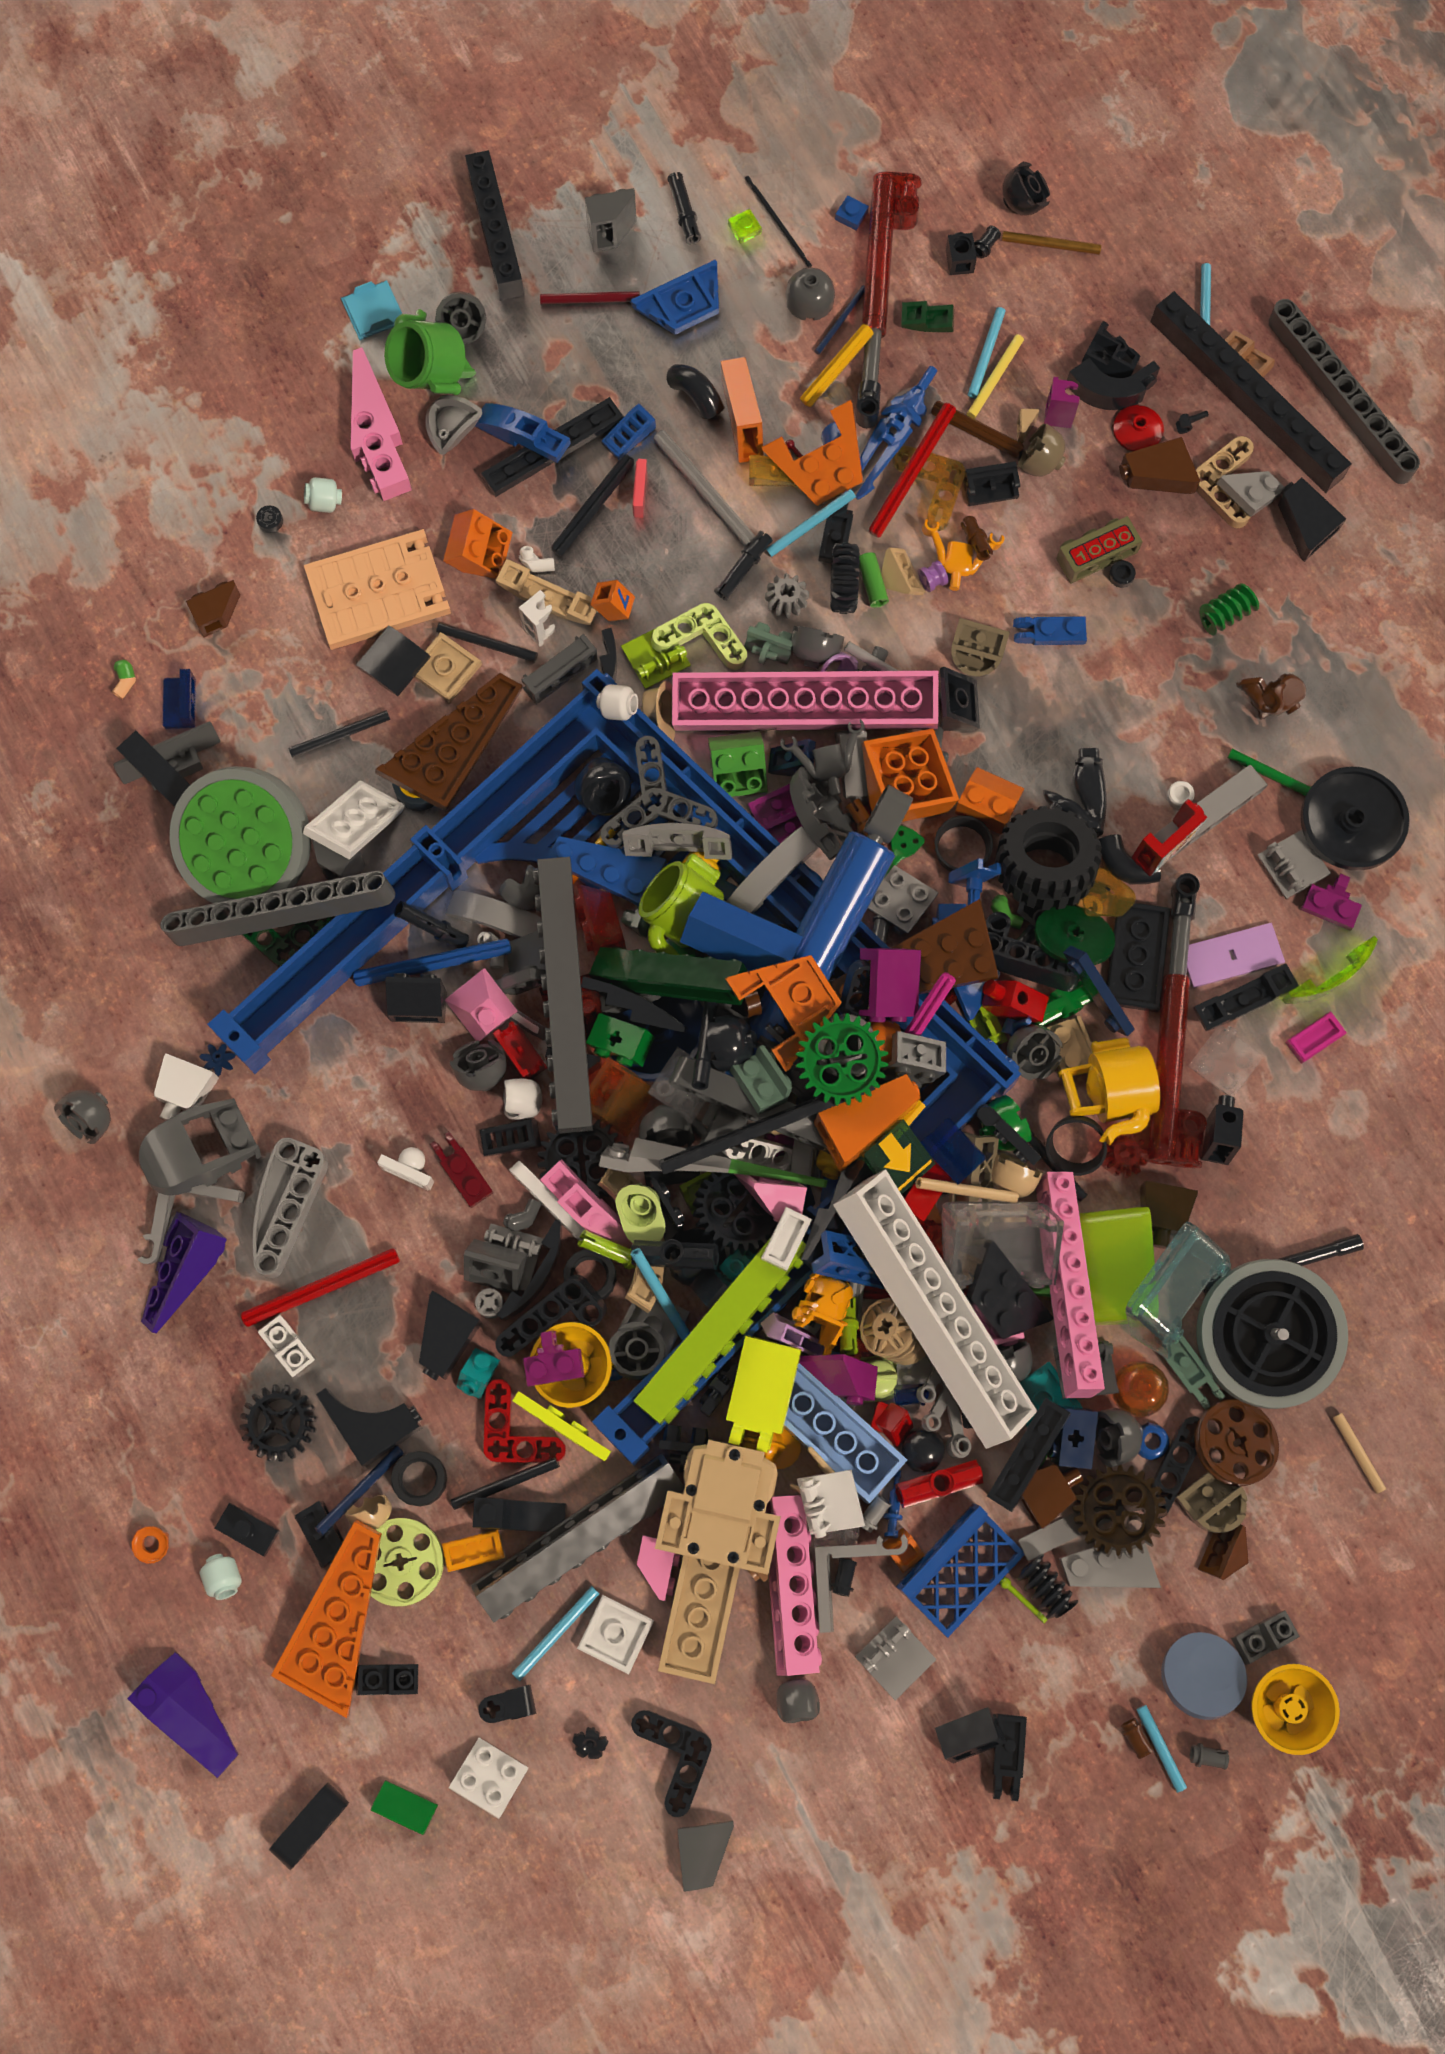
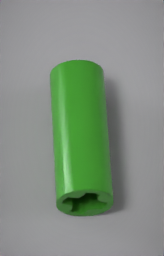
M873 552L862 554L859 558V568L870 607H882L889 602L876 554Z

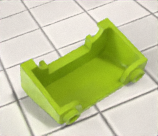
M1149 1207L1079 1213L1095 1325L1148 1324L1155 1320L1158 1315L1152 1221Z

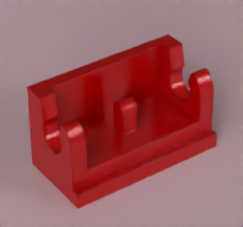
M512 1021L508 1024V1028L503 1031L498 1029L493 1032L496 1042L502 1046L505 1055L521 1078L531 1080L548 1067L519 1025Z

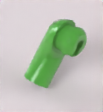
M995 896L991 902L992 912L1007 914L1011 919L1010 927L1020 930L1024 918L1011 913L1006 896Z

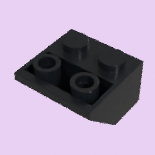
M395 973L393 977H386L387 1016L391 1022L445 1023L447 991L441 978H437L434 974L410 977V975L405 973Z

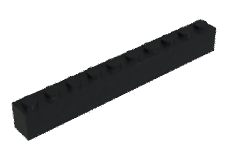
M1175 291L1156 305L1150 322L1316 485L1327 493L1345 477L1352 463Z

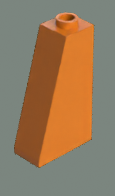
M741 357L720 361L721 380L738 462L743 463L764 459V453L761 448L763 447L762 419L746 358Z
M907 1074L880 1085L878 1089L875 1088L876 1090L871 1091L872 1096L870 1097L865 1094L861 1095L862 1102L860 1103L854 1098L851 1099L849 1106L844 1102L817 1114L814 1124L839 1171L846 1169L915 1108L920 1099V1091L917 1084L911 1081Z

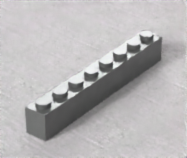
M661 1453L473 1583L471 1587L475 1597L493 1622L508 1617L517 1606L534 1599L540 1590L548 1585L557 1583L563 1574L571 1569L580 1567L586 1558L595 1552H600L607 1548L609 1543L618 1536L629 1533L633 1526L641 1520L652 1517L657 1509L665 1504L668 1490L681 1493L685 1487Z

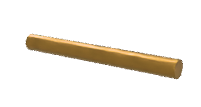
M1003 231L1002 241L1097 255H1100L1102 246L1101 244Z

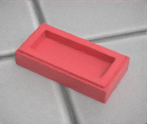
M638 459L636 461L633 494V516L636 518H643L647 459Z

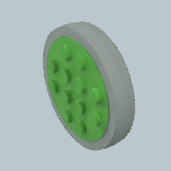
M249 767L221 768L197 779L184 791L178 800L170 823L171 852L176 867L186 883L198 895L213 904L293 888L303 875L310 857L311 838L303 834L304 827L309 823V820L296 794L274 775Z

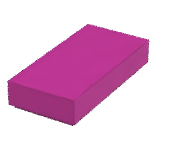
M1330 1011L1286 1041V1044L1300 1063L1303 1064L1347 1032Z

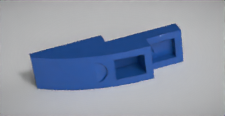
M485 403L482 407V416L475 425V427L515 447L517 444H520L558 463L571 444L569 437L549 428L547 421L522 410L500 404Z

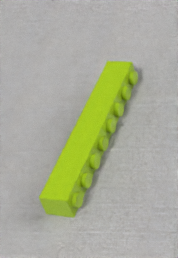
M769 1239L633 1400L634 1403L659 1425H662L664 1421L669 1424L680 1411L676 1408L683 1399L689 1401L698 1390L695 1384L702 1376L707 1379L715 1370L717 1365L714 1362L720 1354L725 1357L735 1345L732 1341L739 1332L744 1335L754 1323L751 1317L758 1310L762 1313L771 1303L772 1299L769 1297L775 1289L780 1291L790 1280L787 1274L792 1268L799 1269L804 1262L801 1258L806 1247L803 1241L786 1272L761 1260L770 1241Z

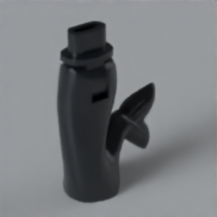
M1081 748L1078 750V758L1075 760L1073 786L1084 809L1075 801L1064 798L1055 792L1043 790L1045 800L1051 805L1049 809L1059 807L1062 808L1061 811L1076 813L1078 819L1083 818L1089 823L1088 828L1092 827L1098 838L1104 833L1107 809L1106 781L1102 766L1103 759L1099 758L1098 748Z

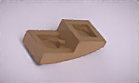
M1234 330L1225 339L1262 377L1274 367L1275 359L1255 349V341Z

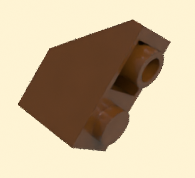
M234 580L221 582L215 588L205 593H197L186 601L203 638L228 627L240 598V593Z

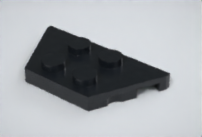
M987 1240L983 1246L986 1248L982 1263L976 1266L974 1280L969 1286L966 1298L996 1337L1005 1339L1052 1321L1054 1317L993 1240Z

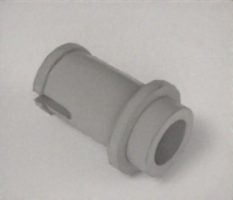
M877 1494L864 1514H862L865 1526L862 1528L870 1533L873 1529L877 1530V1523L888 1508L891 1507V1503Z

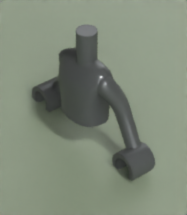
M860 719L861 728L858 731L852 730L851 722H849L848 729L850 734L844 751V760L839 744L813 750L815 767L798 747L797 739L792 736L793 745L791 747H785L783 738L780 744L785 751L792 752L815 780L828 781L831 796L842 794L838 778L843 777L850 771L856 739L858 735L863 734L865 731V724Z

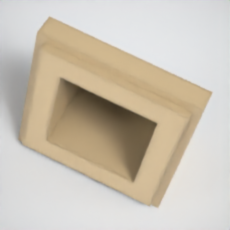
M1021 409L1019 411L1017 419L1018 442L1023 444L1037 421L1039 409Z

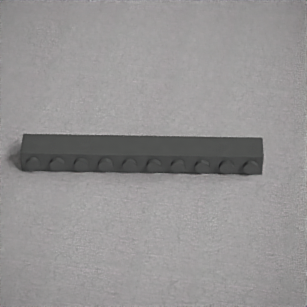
M570 857L537 859L538 868L533 869L534 885H539L540 894L535 895L536 911H541L542 921H537L538 938L543 937L544 947L539 948L540 964H545L546 974H541L542 991L548 992V1001H543L544 1017L550 1018V1028H545L546 1044H552V1055H547L549 1072L554 1071V1082H549L550 1097L551 1099H556L557 1108L552 1110L553 1126H558L559 1133L593 1131Z

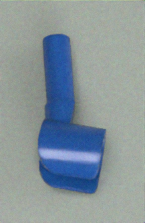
M1006 1018L1001 1032L1012 1036L1015 1031L1022 1026L1031 1024L1032 1021L1030 1018L1017 1021Z

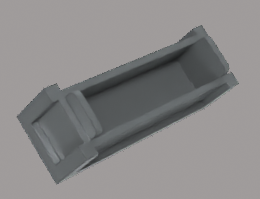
M584 634L580 638L576 636L575 642L529 676L523 675L524 691L537 705L598 659L597 649Z

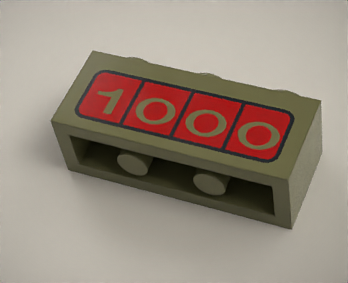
M1128 516L1120 520L1115 518L1109 521L1105 527L1098 530L1096 528L1091 529L1083 537L1075 541L1074 539L1065 541L1060 546L1056 559L1070 584L1113 565L1117 561L1138 553L1143 541Z

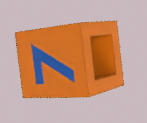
M618 580L598 582L590 605L608 621L629 619L635 596Z

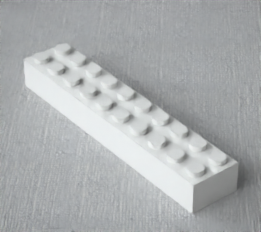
M885 1169L867 1178L834 1203L833 1206L984 1447L987 1449L1011 1440L1037 1412L1036 1408L887 1170Z

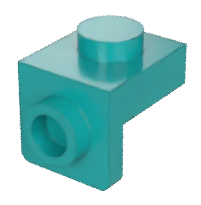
M748 1248L747 1253L742 1256L739 1249H737L733 1255H729L724 1260L719 1269L734 1282L758 1252L756 1251V1253L752 1254Z
M475 1348L460 1372L456 1387L466 1395L481 1399L487 1384L499 1366L500 1360Z

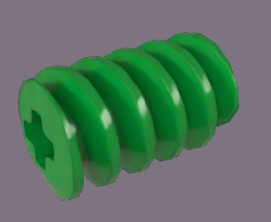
M1240 583L1234 588L1227 590L1226 593L1220 594L1217 598L1211 599L1209 603L1201 605L1199 610L1200 619L1205 630L1214 636L1217 634V629L1220 631L1225 630V624L1232 626L1234 619L1241 621L1243 615H1251V609L1258 611L1259 601L1255 593L1247 585Z

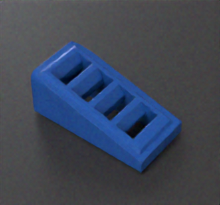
M638 403L601 442L619 460L622 455L627 454L656 429L655 418ZM631 425L637 429L636 432L630 428ZM624 432L630 439L627 440L621 433ZM617 439L623 446L620 448L613 440Z

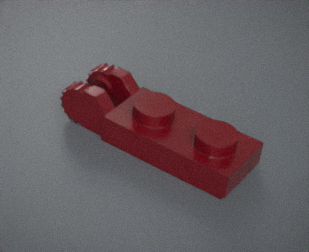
M448 1131L444 1135L448 1144L455 1150L453 1154L446 1158L438 1143L433 1141L430 1145L441 1160L440 1164L469 1207L473 1208L494 1192L464 1148H460L450 1131Z

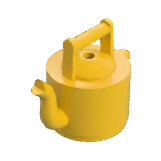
M1128 1038L1100 1042L1093 1041L1091 1043L1092 1053L1089 1055L1088 1064L1062 1069L1058 1072L1059 1077L1063 1081L1071 1109L1069 1111L1071 1117L1097 1114L1102 1123L1129 1119L1115 1123L1105 1130L1099 1141L1107 1142L1109 1146L1117 1136L1141 1132L1147 1127L1150 1115L1156 1113L1160 1106L1159 1079L1153 1057L1146 1046L1130 1047ZM1088 1073L1086 1090L1093 1106L1081 1107L1073 1076Z

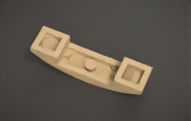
M506 559L496 579L498 585L524 601L529 600L541 590L546 596L544 598L545 607L552 605L551 614L580 624L591 625L597 611L590 605L592 597L579 591L574 594L530 574V569L509 559Z

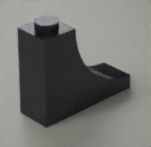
M327 1388L316 1394L359 1463L364 1467H367L395 1446H398L423 1429L419 1423L423 1418L414 1405L409 1408L407 1404L403 1403L384 1412L367 1413L348 1408Z
M475 1497L473 1528L548 1532L565 1520L566 1503Z

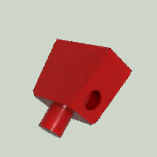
M990 979L983 985L984 998L982 1006L999 1020L1004 1022L1006 1018L1016 1021L1030 1018L1032 1022H1043L1049 999L1045 994L1019 981H994Z

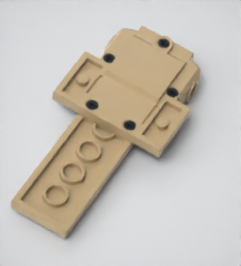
M709 1439L708 1444L694 1446L688 1452L683 1474L685 1481L684 1493L667 1491L655 1549L683 1555L658 1668L660 1672L715 1684L740 1568L769 1574L781 1516L765 1513L767 1503L774 1495L778 1477L776 1464L764 1457L765 1452Z

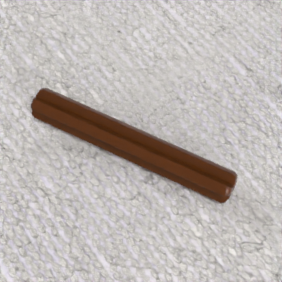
M936 401L932 407L931 414L937 416L944 403ZM956 410L950 421L951 425L1015 458H1018L1023 451L1024 445L958 410Z

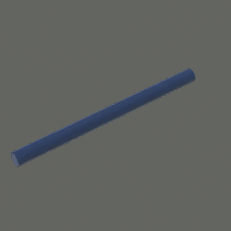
M862 285L815 349L816 354L820 355L867 290L866 286Z

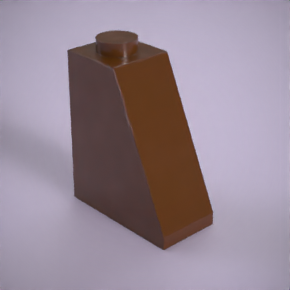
M1182 437L1126 453L1119 466L1121 478L1126 480L1128 487L1132 489L1193 494L1200 483L1199 476Z

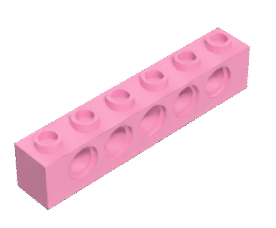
M801 1495L772 1497L767 1503L765 1513L781 1516L768 1574L777 1676L820 1673L819 1666L822 1662V1656L819 1648H817L816 1637L819 1634V1624L814 1613L816 1593L812 1589L811 1579L814 1574V1565L809 1556L811 1535L809 1530H807ZM787 1518L792 1523V1530L790 1533H788L784 1527V1523ZM789 1548H792L795 1553L793 1562H790L787 1558ZM792 1577L797 1581V1589L794 1592L789 1586ZM795 1606L800 1612L797 1621L792 1617V1610ZM798 1636L802 1640V1648L799 1652L794 1646L795 1639Z

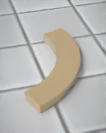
M608 1168L597 1185L616 1200L618 1192L623 1187L636 1185L638 1181L629 1172ZM636 1266L631 1286L625 1298L649 1313L657 1298L638 1266ZM651 1267L662 1284L664 1267Z

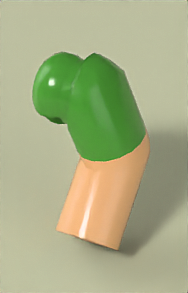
M118 660L114 664V671H117L119 682L112 693L123 700L134 685L136 677L130 662Z

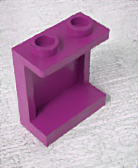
M860 948V959L871 960L869 1009H859V1015L869 1016L870 1022H885L886 1017H890V1021L907 1022V1017H914L919 1006L921 950Z

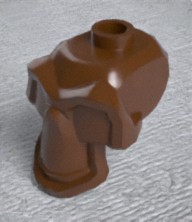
M1290 673L1281 675L1275 682L1271 681L1268 685L1262 677L1247 678L1236 683L1237 687L1244 691L1250 699V703L1257 709L1260 720L1268 716H1278L1284 712L1289 715L1301 707L1299 702L1305 698L1307 689L1304 681Z

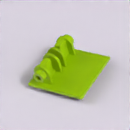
M655 629L621 645L622 650L645 689L673 676V673H678L691 666L686 657L687 652L684 646H675L673 650L666 653H660L652 647L651 638ZM659 636L658 641L663 640L665 641V643H667L668 637L663 639L661 636Z

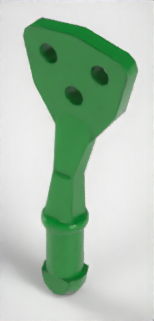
M899 826L891 840V848L895 858L886 875L894 865L897 866L901 860L914 855L924 845L925 839L913 829ZM902 831L904 835L900 836L898 832ZM914 839L918 840L917 844L913 843ZM901 844H905L906 848H902Z

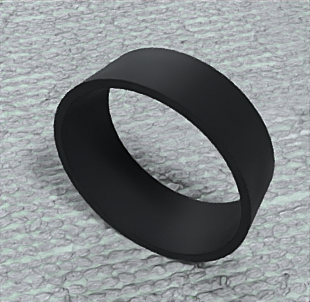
M955 816L946 820L939 827L935 836L936 856L941 865L950 872L958 869L948 864L941 857L938 850V844L942 835L954 827L971 828L982 837L986 849L983 859L984 865L993 850V839L987 826L971 816Z
M1067 1116L1058 1121L1048 1135L1046 1141L1047 1156L1053 1166L1061 1172H1073V1176L1090 1174L1103 1164L1107 1155V1143L1103 1142L1099 1154L1092 1160L1084 1163H1073L1065 1160L1057 1153L1053 1145V1134L1060 1126L1068 1123L1089 1125L1101 1137L1104 1132L1100 1125L1089 1117Z

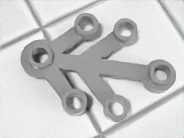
M931 1361L930 1364L933 1370L924 1385L919 1387L916 1393L917 1399L921 1403H930L935 1400V1387L942 1379ZM942 1380L943 1390L929 1414L923 1417L922 1427L929 1432L937 1431L941 1427L940 1417L947 1407L952 1436L946 1442V1451L953 1458H964L971 1451V1443L964 1436L959 1405ZM925 1389L929 1392L928 1399H925L923 1394ZM930 1418L934 1420V1426L932 1428L929 1426ZM961 1441L963 1443V1451L959 1449V1443Z

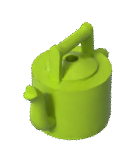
M690 854L685 863L675 861L664 867L650 882L641 898L639 915L650 924L648 941L651 948L657 953L662 951L672 955H679L667 943L664 935L682 948L689 947L681 943L680 940L689 914L702 892L724 901L723 892L714 886L720 877V871L711 867L696 854Z

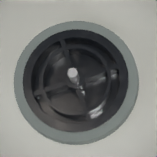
M1260 1259L1237 1266L1215 1282L1200 1307L1196 1325V1337L1201 1359L1213 1376V1380L1222 1389L1246 1404L1266 1409H1281L1300 1405L1315 1398L1332 1383L1345 1360L1348 1346V1326L1345 1312L1337 1295L1321 1277L1293 1262L1280 1259Z

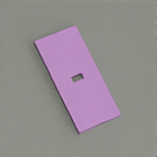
M1272 922L1190 944L1187 973L1192 987L1196 988L1284 964L1285 960ZM1233 950L1235 960L1231 959L1229 951Z

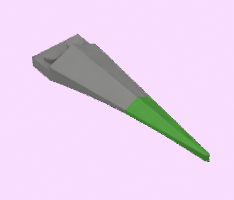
M636 1138L632 1151L629 1150V1146L613 1143V1146L608 1145L601 1155L599 1166L622 1172L662 1171L659 1160L686 1149ZM717 1155L709 1156L674 1170L753 1175L826 1188L828 1181Z

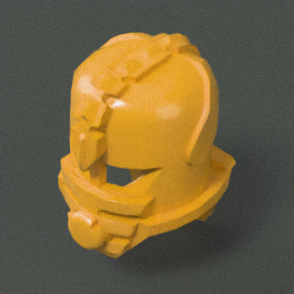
M812 1273L804 1286V1292L807 1293L805 1300H800L799 1307L794 1308L792 1318L795 1321V1327L803 1328L810 1321L822 1325L819 1344L825 1347L823 1355H831V1351L836 1346L838 1338L843 1334V1328L848 1325L843 1319L850 1305V1299L853 1298V1289L847 1281L844 1282L840 1279Z

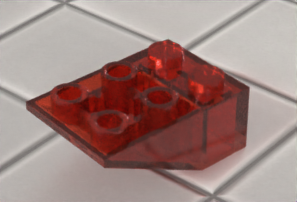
M581 884L577 885L578 895H574V900L588 952L593 951L596 958L600 947H620L626 950L624 936L611 893Z

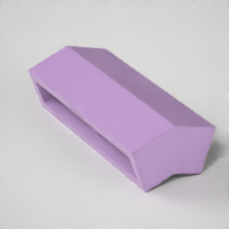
M774 1312L761 1322L767 1337L781 1344L802 1349L801 1353L806 1356L823 1355L825 1347L819 1344L816 1336L802 1327H795L794 1322Z

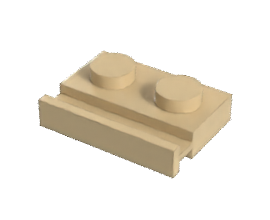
M1081 1016L1047 1027L1057 1034L1062 1042L1063 1048L1060 1047L1059 1054L1062 1057L1058 1065L1059 1071L1088 1064L1089 1055L1092 1053V1042Z

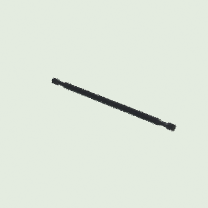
M746 176L745 180L751 185L752 190L796 252L805 261L808 268L812 267L810 261L807 260L801 248L759 189L753 184L751 178Z

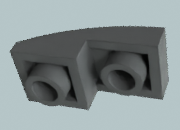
M1286 1610L1237 1634L1231 1640L1244 1664L1247 1665L1271 1651L1282 1648L1300 1636Z

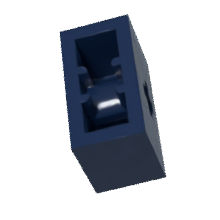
M1058 1405L1070 1412L1071 1415L1048 1452L1051 1462L1059 1466L1092 1469L1098 1412L1087 1408ZM1073 1433H1075V1434H1076L1075 1439L1072 1438V1439H1070V1441H1069V1440H1068V1435H1073Z

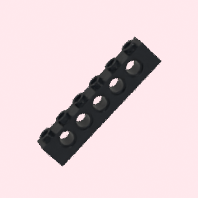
M487 150L465 155L467 171L500 301L524 296L522 277L490 152Z

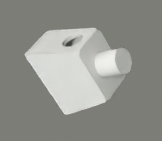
M165 1053L154 1091V1097L165 1103L160 1118L166 1121L179 1114L181 1110L185 1111L191 1107L202 1105L219 1077L210 1070Z

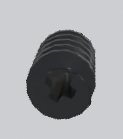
M1041 1554L1021 1569L1017 1580H1028L1024 1587L1025 1591L1033 1588L1036 1590L1031 1599H1042L1038 1607L1039 1610L1050 1609L1045 1617L1046 1619L1059 1618L1071 1610L1079 1601L1073 1600L1069 1602L1072 1592L1070 1590L1061 1592L1065 1582H1054L1058 1573L1057 1571L1047 1573L1051 1563L1044 1562L1040 1564L1044 1557V1554Z

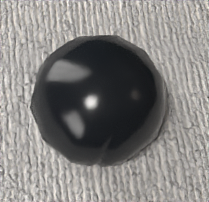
M919 1427L907 1434L903 1441L901 1452L907 1459L905 1463L912 1470L925 1473L935 1470L940 1465L944 1457L945 1446L941 1435L936 1431L929 1432L924 1430L923 1427Z

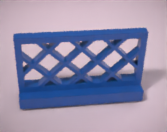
M973 1503L897 1584L896 1588L948 1638L1025 1554L988 1516V1513L981 1506ZM986 1522L992 1528V1541L978 1542V1529ZM997 1534H998L1004 1541H997ZM973 1536V1542H967ZM992 1545L993 1562H978V1546ZM998 1545H1009L1015 1552L1008 1562H998ZM962 1546H973V1562H958V1551ZM953 1557V1563H947ZM973 1566V1583H959L958 1567ZM978 1566H993V1578L988 1583H978ZM943 1567H953L954 1583H939L938 1572ZM934 1578V1584H928ZM954 1587V1604H939V1588ZM959 1587H973L974 1598L969 1604H959ZM978 1587H984L980 1592L978 1591ZM923 1588H934V1604L923 1605L916 1596ZM954 1608V1620L946 1628L939 1621V1609ZM959 1608H964L959 1614ZM928 1609H934V1615Z

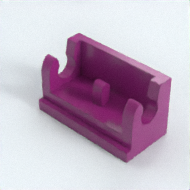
M1053 377L1046 401L1044 423L1050 426L1071 429L1080 397L1073 394L1068 395L1065 390L1068 388L1075 390L1078 388V384L1073 381L1058 380L1059 377Z

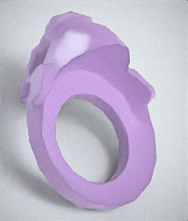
M840 652L830 657L824 663L821 672H826L828 666L833 661L840 662L836 671H857L858 660L847 653Z

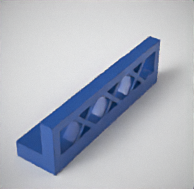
M827 1230L821 1233L824 1255L812 1262L814 1274L885 1290L867 1258H860L852 1249L857 1247L862 1252L852 1236ZM832 1242H836L842 1249V1254L833 1251Z

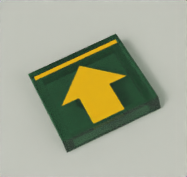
M904 1119L898 1120L860 1154L874 1175L886 1169L901 1194L910 1188L918 1177H922L936 1164Z

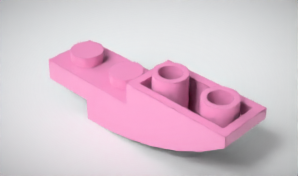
M562 1159L540 1179L559 1199L557 1202L585 1230L627 1248L633 1245L623 1231L619 1216L602 1198L599 1199Z

